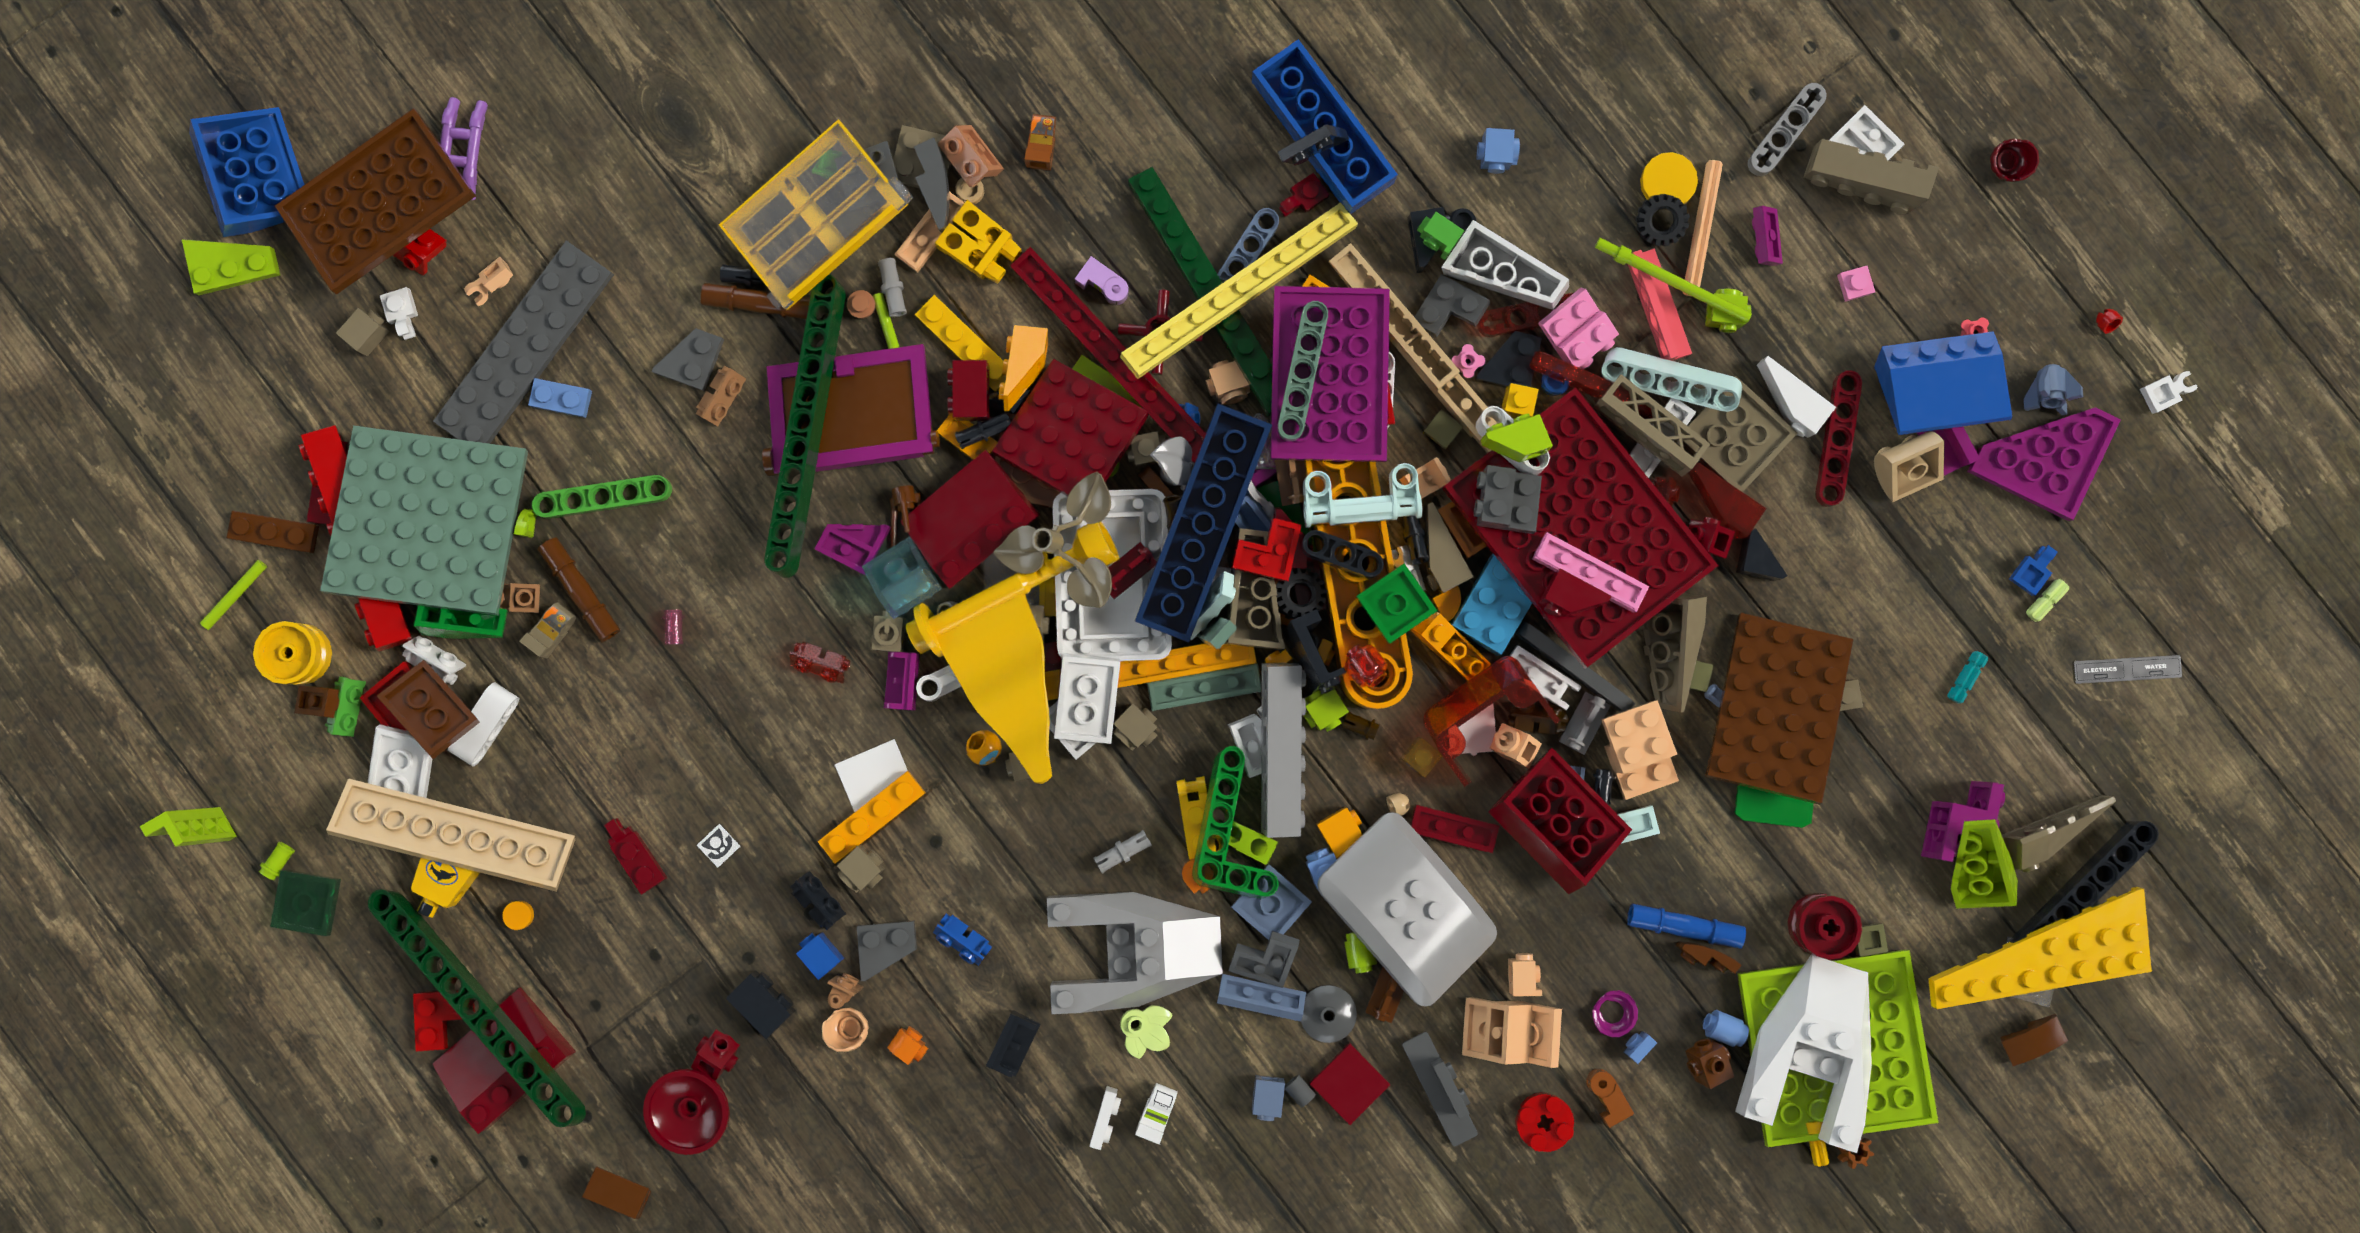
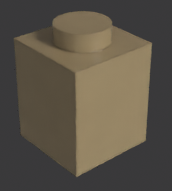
M357 308L336 334L357 352L369 356L390 331L382 325L385 320L373 310L366 312Z

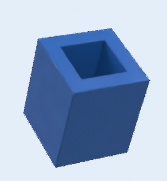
M823 932L816 937L811 933L799 944L802 949L796 953L818 980L844 959Z

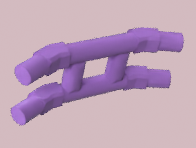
M451 97L442 115L440 144L456 167H464L463 178L476 195L480 139L488 104L481 100L477 101L475 109L471 114L470 129L455 128L460 101L457 98ZM452 139L468 140L466 156L450 155Z

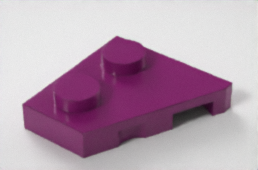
M827 524L815 550L867 575L891 527L887 525Z

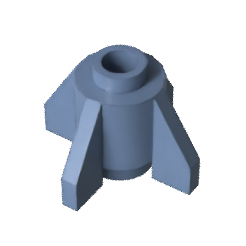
M2056 364L2046 365L2037 372L2034 382L2024 397V409L2029 411L2040 408L2041 402L2043 407L2056 408L2061 415H2066V399L2082 398L2083 387L2065 368Z

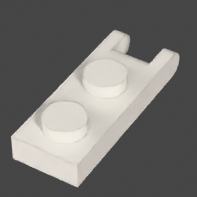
M1518 645L1515 646L1501 670L1564 710H1567L1569 705L1560 699L1568 686L1578 692L1581 688L1579 684Z

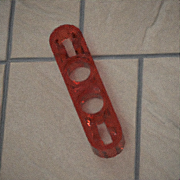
M1573 293L1564 294L1559 301V305ZM1525 302L1488 310L1478 322L1477 328L1485 337H1496L1511 334L1515 331L1520 332L1539 328L1538 323L1542 320L1538 315V308L1540 306ZM1521 311L1526 317L1525 323L1522 325L1512 323L1510 319L1511 313ZM1502 313H1505L1506 329H1504V323L1497 324L1493 331L1490 330L1489 326H1484L1488 317H1491L1492 321H1498L1503 318Z

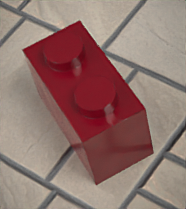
M952 360V368H948L947 372L948 385H952V396L948 397L947 402L948 414H953L955 421H985L990 419L989 363L987 360Z

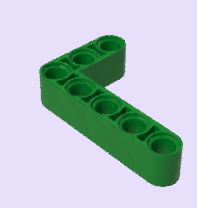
M1229 746L1220 751L1214 759L1192 877L1198 885L1263 899L1277 891L1279 884L1276 875L1267 870L1226 861L1245 764L1243 751L1236 746ZM1225 754H1230L1234 757V767H1228L1225 764ZM1220 781L1226 782L1229 785V795H1223L1219 791L1218 784ZM1214 809H1219L1223 812V823H1218L1214 820ZM1209 837H1214L1218 840L1219 848L1217 851H1212L1208 848L1207 840ZM1204 865H1208L1213 869V878L1211 880L1205 879L1202 875V867ZM1232 871L1237 872L1241 877L1239 886H1235L1230 882L1229 875ZM1260 877L1268 882V890L1266 892L1258 889L1257 881Z

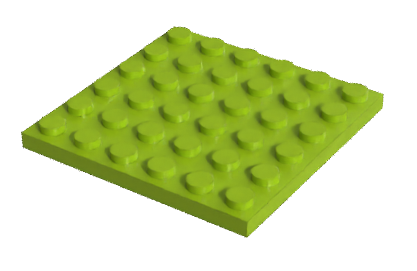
M1910 950L1830 960L1868 972L1872 1066L1866 1120L1862 1134L1939 1123ZM1804 964L1737 973L1745 1025L1749 1028L1748 1043L1750 1056H1752L1760 1027ZM1789 1069L1773 1126L1761 1122L1765 1146L1774 1147L1820 1140L1818 1139L1819 1134H1808L1806 1123L1813 1121L1823 1122L1834 1083Z

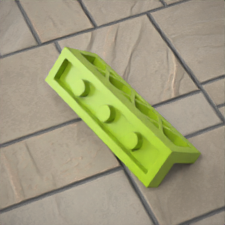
M221 807L165 811L140 826L145 837L169 835L175 847L230 841L237 837Z

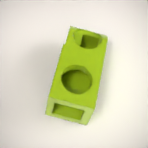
M1233 821L1229 845L1236 848L1237 851L1267 865L1278 841L1267 838L1265 835Z

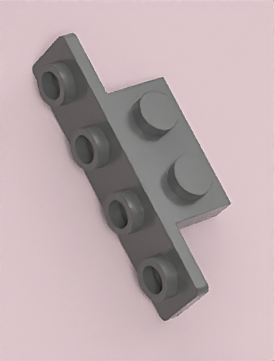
M1424 1031L1404 1041L1402 1046L1452 1146H1458L1477 1136L1478 1132L1466 1107L1471 1103L1464 1089H1457L1453 1081L1457 1078V1075L1451 1063L1445 1064L1440 1058L1429 1034Z

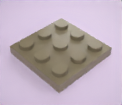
M1735 375L1734 377L1742 384V393L1738 407L1729 412L1704 407L1688 424V427L1710 443V446L1699 460L1737 495H1740L1796 436L1797 432ZM1725 391V392H1722L1723 395H1725V396H1733V395H1734V394L1731 393V392H1726V391ZM1682 440L1683 445L1693 454L1700 448L1692 440Z

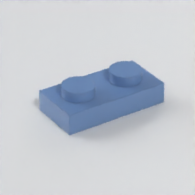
M534 378L528 406L586 418L592 391L586 388Z

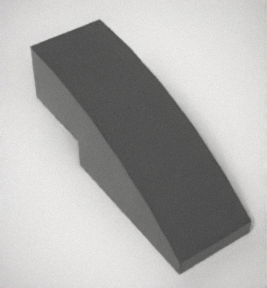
M931 138L914 146L925 171L924 174L915 177L936 225L942 233L947 227L949 219V185L939 146L935 138Z

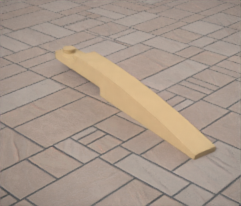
M1351 243L1329 260L1331 266L1348 288L1390 289ZM1390 290V341L1455 420L1463 426L1466 433L1470 437H1474L1486 453H1489L1491 450L1482 446L1480 441L1482 437L1476 430V421L1488 407L1459 374L1460 370ZM1485 418L1488 426L1491 427L1497 424L1493 418Z

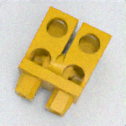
M967 200L952 219L953 224H948L936 240L935 245L938 250L955 259L982 280L986 277L998 284L1005 275L1006 270L996 263L997 260L1003 255L1013 263L1021 254V248L1013 241L1012 235Z

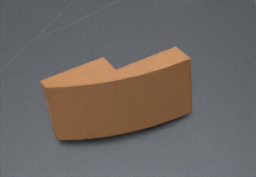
M504 584L500 608L507 609L510 613H539L540 585Z

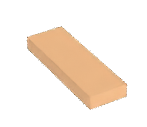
M949 192L948 224H953L952 219L964 205V202ZM930 209L894 254L917 273L937 249L935 242L942 234L936 225Z

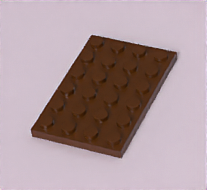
M413 108L279 202L275 207L329 289L337 295L472 200L476 195L421 115Z
M1740 613L1737 619L1705 777L1820 805L1823 802L1853 639Z

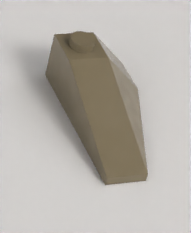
M1683 593L1639 627L1644 632L1646 646H1643L1645 656H1649L1652 669L1650 680L1654 698L1658 700L1661 709L1684 712L1705 627L1707 597Z
M2101 795L2003 834L2002 837L2013 861L2014 869L2022 870L2024 873L2038 869L2040 867L2039 863L2050 859L2116 802L2115 797Z

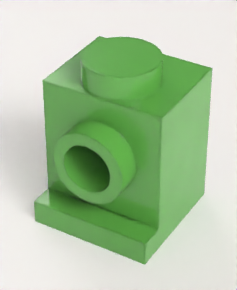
M1435 212L1431 219L1426 216L1417 229L1421 233L1420 237L1424 239L1423 243L1434 251L1438 249L1442 251L1441 258L1444 260L1464 232L1463 229L1438 212Z

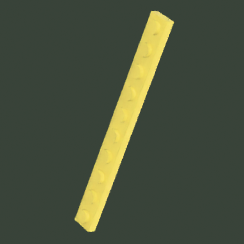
M1340 202L1123 351L1120 358L1135 377L1139 379L1356 229L1358 223Z

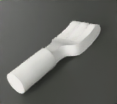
M1251 480L1248 487L1249 493L1254 500L1262 505V510L1272 521L1273 504L1266 500L1255 488Z

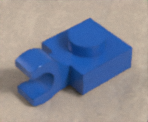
M2049 545L2046 547L2041 546L2036 552L2034 559L2030 556L2024 557L2009 580L2031 596H2036L2052 574L2046 567L2056 556L2057 551Z

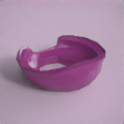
M1620 990L1609 991L1595 1004L1592 1010V1018L1595 1027L1600 1033L1609 1037H1621L1634 1028L1638 1019V1008L1628 993ZM1606 1000L1616 1001L1622 1005L1624 1013L1619 1022L1608 1023L1604 1020L1599 1009Z

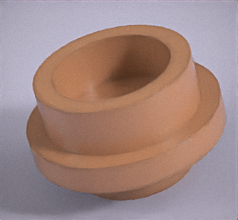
M855 291L847 300L848 311L856 318H867L875 310V300L867 291Z

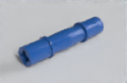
M1633 903L1628 911V926L1655 931L1658 934L1662 931L1685 938L1706 940L1712 945L1719 944L1739 949L1743 947L1746 938L1745 926L1721 922L1717 919L1710 921L1691 915L1666 912L1664 908L1657 909Z

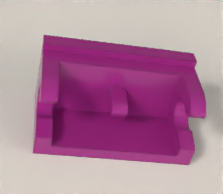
M888 652L884 708L916 710V686L920 654Z

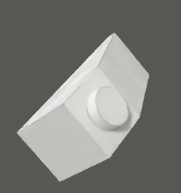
M1769 356L1762 359L1757 366L1784 420L1791 425L1800 437L1805 436L1808 438L1815 435L1836 407Z

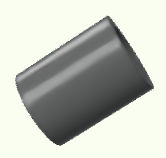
M1299 1074L1293 1077L1284 1088L1301 1108L1307 1105L1316 1095Z

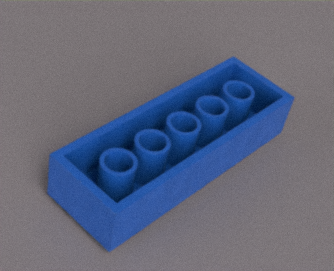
M1299 39L1253 71V85L1295 142L1326 124L1346 130L1349 137L1348 141L1310 156L1309 161L1337 200L1342 203L1350 214L1395 183L1398 174Z

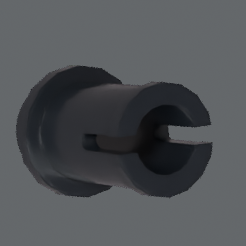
M1596 769V774H1593V777H1596L1594 791L1607 804L1611 805L1612 780L1616 779V776H1613L1614 770Z

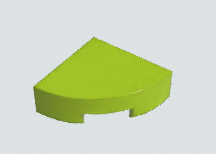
M524 509L521 511L515 525V535L528 538L534 537L536 514L533 510Z

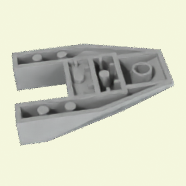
M1137 892L1052 895L1047 897L1048 927L1106 925L1109 979L1052 981L1050 985L1052 1014L1084 1013L1139 1007L1223 974L1220 916Z

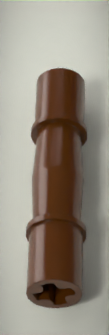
M704 283L701 289V304L704 306L726 308L731 311L736 308L757 313L781 314L783 318L807 319L810 297L803 296L790 309L786 310L778 297L772 292L737 289L735 285L725 286Z
M551 538L540 545L537 550L552 570L553 576L559 578L570 598L584 614L582 618L587 621L600 642H605L618 634L620 628L605 608L606 605L600 603L589 583L575 567V560L571 559L558 538Z

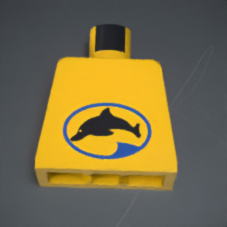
M420 858L411 886V890L414 893L424 897L417 911L422 915L433 918L439 905L445 908L457 905L480 872Z

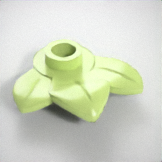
M1151 1005L1143 1011L1139 1009L1126 1011L1120 1020V1027L1126 1035L1125 1047L1132 1056L1140 1059L1146 1052V1048L1152 1051L1167 1049L1170 1045V1040L1163 1026L1171 1019L1172 1013L1166 1008L1157 1005ZM1134 1020H1139L1140 1022L1137 1028H1131V1023Z

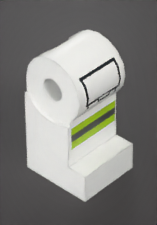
M1158 1083L1155 1084L1143 1110L1135 1135L1160 1145L1178 1091Z

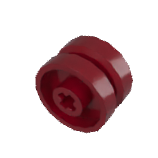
M1823 893L1808 894L1799 899L1790 910L1787 921L1789 935L1796 946L1806 953L1829 960L1842 958L1851 953L1860 942L1862 934L1861 917L1855 907L1845 899Z

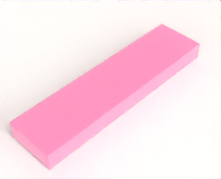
M1549 533L1544 534L1532 558L1555 572L1561 568L1612 596L1610 601L1633 613L1637 612L1649 588L1644 583Z

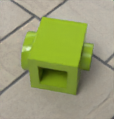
M1718 289L1715 291L1714 295L1751 313V305H1747L1748 296H1743V292L1736 289ZM1707 304L1705 327L1719 328L1720 332L1734 333L1746 324Z
M1335 689L1321 695L1320 691H1317L1305 698L1306 712L1303 717L1311 729L1316 726L1318 730L1325 728L1329 732L1341 724L1339 718L1349 711Z

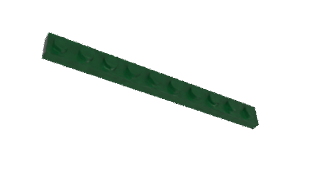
M1150 167L1129 178L1128 184L1196 298L1199 300L1222 284L1221 279L1154 168ZM1237 310L1215 325L1214 328L1269 417L1271 416L1272 364L1242 314Z

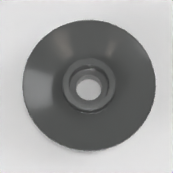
M1323 985L1314 988L1305 996L1301 1024L1307 1034L1313 1039L1324 1043H1333L1342 1040L1352 1031L1356 1022L1357 1011L1353 999L1345 990L1333 985ZM1327 1010L1334 1012L1332 1020L1324 1019V1013Z

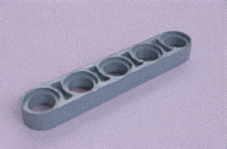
M1263 208L1255 214L1218 272L1222 283L1234 276L1228 270L1232 262H1241L1244 268L1259 259L1279 225V217L1274 210ZM1263 215L1271 216L1274 220L1273 227L1270 229L1261 228L1258 223L1259 218ZM1254 238L1259 242V249L1256 252H1248L1244 249L1243 244L1247 239Z

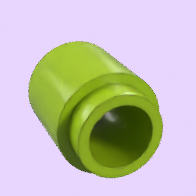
M1354 933L1346 934L1347 941L1344 944L1349 969L1355 968L1356 974L1373 971L1372 965L1377 964L1376 958Z

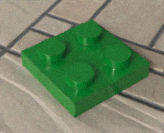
M1405 563L1356 596L1388 644L1437 612V609Z

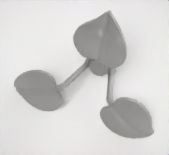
M1173 437L1161 443L1150 456L1161 467V481L1167 487L1180 485L1181 490H1184L1193 469L1192 465H1194L1191 461L1192 449L1185 438Z

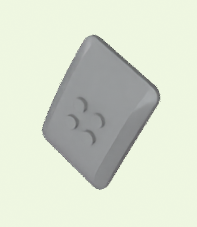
M1390 812L1382 815L1318 879L1317 886L1321 896L1413 1002L1420 1006H1430L1435 1003L1493 944L1497 936L1496 926L1477 901L1431 847L1398 813Z

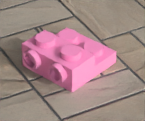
M1579 288L1538 323L1564 364L1575 370L1578 368L1585 369L1593 363L1592 357L1599 351L1603 352L1610 349L1615 344L1613 339L1619 335L1606 313L1598 309L1584 288Z

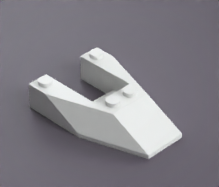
M1811 955L1759 1029L1735 1112L1744 1117L1773 1126L1789 1069L1832 1082L1834 1085L1818 1139L1830 1145L1857 1153L1865 1126L1872 1066L1868 972L1815 955Z

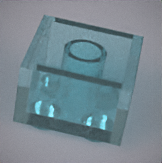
M910 536L862 566L877 598L893 620L907 613L925 599L931 598L942 589L927 560Z

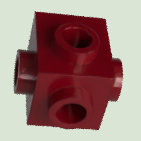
M1704 517L1703 521L1691 519L1689 529L1706 551L1712 556L1726 559L1735 531L1720 526L1721 521L1713 518Z
M716 1029L710 1038L704 1036L696 1047L695 1051L698 1053L691 1068L703 1072L717 1081L724 1070L729 1073L739 1058L735 1054L740 1044L735 1042L731 1036L723 1034Z

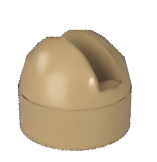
M1396 793L1386 797L1390 812L1398 813L1401 816L1408 812L1410 803L1406 795Z

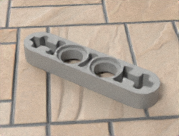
M1818 83L1807 84L1795 97L1750 156L1748 168L1752 174L1756 176L1767 175L1777 165L1825 102L1826 91L1822 85ZM1814 92L1816 94L1815 100L1807 108L1802 106L1809 98L1808 94ZM1789 113H1799L1802 117V124L1799 126L1792 125L1788 119ZM1773 134H1781L1785 137L1786 144L1784 147H1776L1772 143ZM1769 151L1772 154L1766 160V165L1760 168L1757 165L1758 159H1761Z

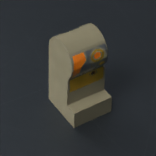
M557 602L544 613L541 620L530 633H526L519 642L537 656L548 659L574 624L576 616Z

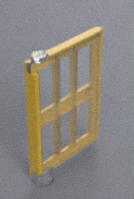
M838 119L724 219L719 226L771 291L767 295L770 302L776 308L783 306L784 309L788 310L907 207V203L914 197L896 176L890 180L886 178L845 125Z

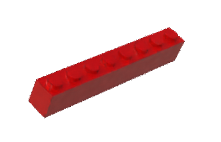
M336 425L302 434L303 444L298 445L303 460H310L313 470L308 471L311 483L313 487L319 486L322 497L317 498L323 514H329L331 523L326 525L330 537L347 460V454ZM358 598L359 603L355 604V608L360 620L366 619L369 629L364 630L370 647L375 645V648L380 652L412 640L400 603Z

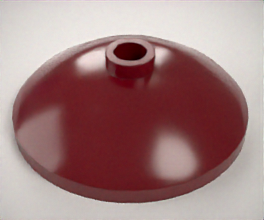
M678 1069L664 1074L650 1087L644 1100L643 1116L650 1135L659 1145L677 1154L693 1155L710 1149L723 1136L729 1122V1104L723 1089L713 1078L697 1070ZM689 1102H694L696 1109L691 1108Z

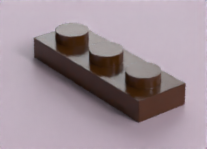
M232 511L226 538L314 553L319 526Z

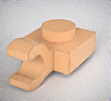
M499 257L478 274L480 278L466 285L464 290L468 296L473 292H480L474 299L476 304L480 306L487 301L488 291L492 293L497 288L504 287L513 274L508 264Z

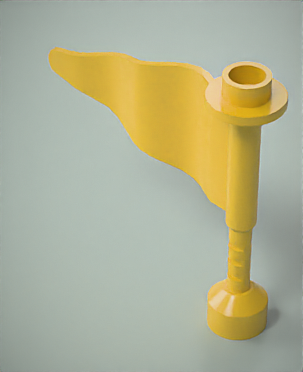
M1102 521L1086 524L1078 528L1072 544L1073 548L1064 552L1082 565L1091 557L1102 560L1106 565L1119 560L1116 546ZM1060 556L1044 562L1042 567L1034 573H1016L937 615H934L927 605L920 603L913 609L915 619L906 624L909 639L920 654L932 650L938 657H945L975 710L1007 743L1036 784H1043L1052 777L1049 757L1050 720L1045 686L1044 645L1026 594L1030 592L1031 588L1075 566Z

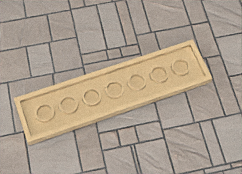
M352 779L347 780L326 829L328 835L556 892L575 842L574 835Z

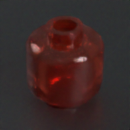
M1356 645L1347 652L1346 656L1348 659L1344 665L1345 671L1359 687L1368 686V688H1373L1387 676L1385 672L1388 665L1387 661L1374 646L1366 645L1361 647Z

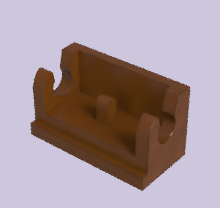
M596 1166L582 1197L633 1219H639L651 1191L646 1186Z

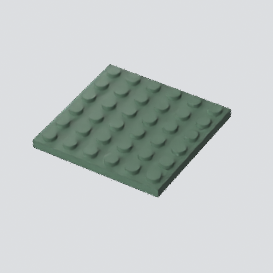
M353 425L320 591L325 594L498 616L527 461V449Z

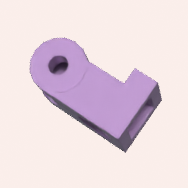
M1092 256L1075 278L1076 285L1085 290L1088 284L1103 293L1105 299L1112 305L1123 304L1128 297L1127 282Z

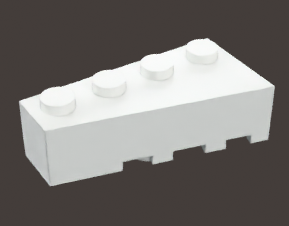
M1474 220L1441 267L1443 274L1552 310H1554L1569 288L1568 278Z

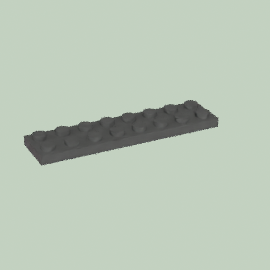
M566 240L433 422L458 440L490 444L533 386L534 378L538 379L614 274Z

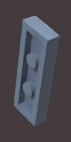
M1222 974L1217 1003L1301 1022L1306 992Z

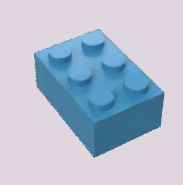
M1492 554L1450 624L1462 636L1496 656L1502 655L1532 602L1496 556Z

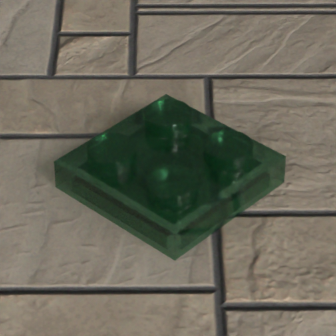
M281 870L270 927L330 936L341 879Z

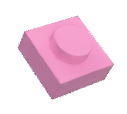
M1868 266L1837 275L1845 302L1875 293Z

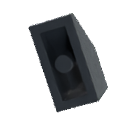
M1444 207L1410 212L1407 218L1416 273H1422L1437 252L1423 243L1424 239L1420 237L1421 233L1417 229L1426 216L1431 219L1435 212L1450 220V216L1445 215Z

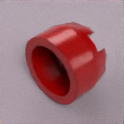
M2104 309V314L2099 312L2096 317L2098 327L2105 334L2114 331L2123 322V317L2114 309Z

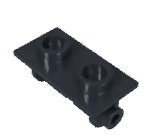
M810 871L790 886L793 891L791 894L804 908L811 903L815 906L808 913L820 928L824 927L827 931L835 922L846 915L840 903L832 898L823 887L822 882Z

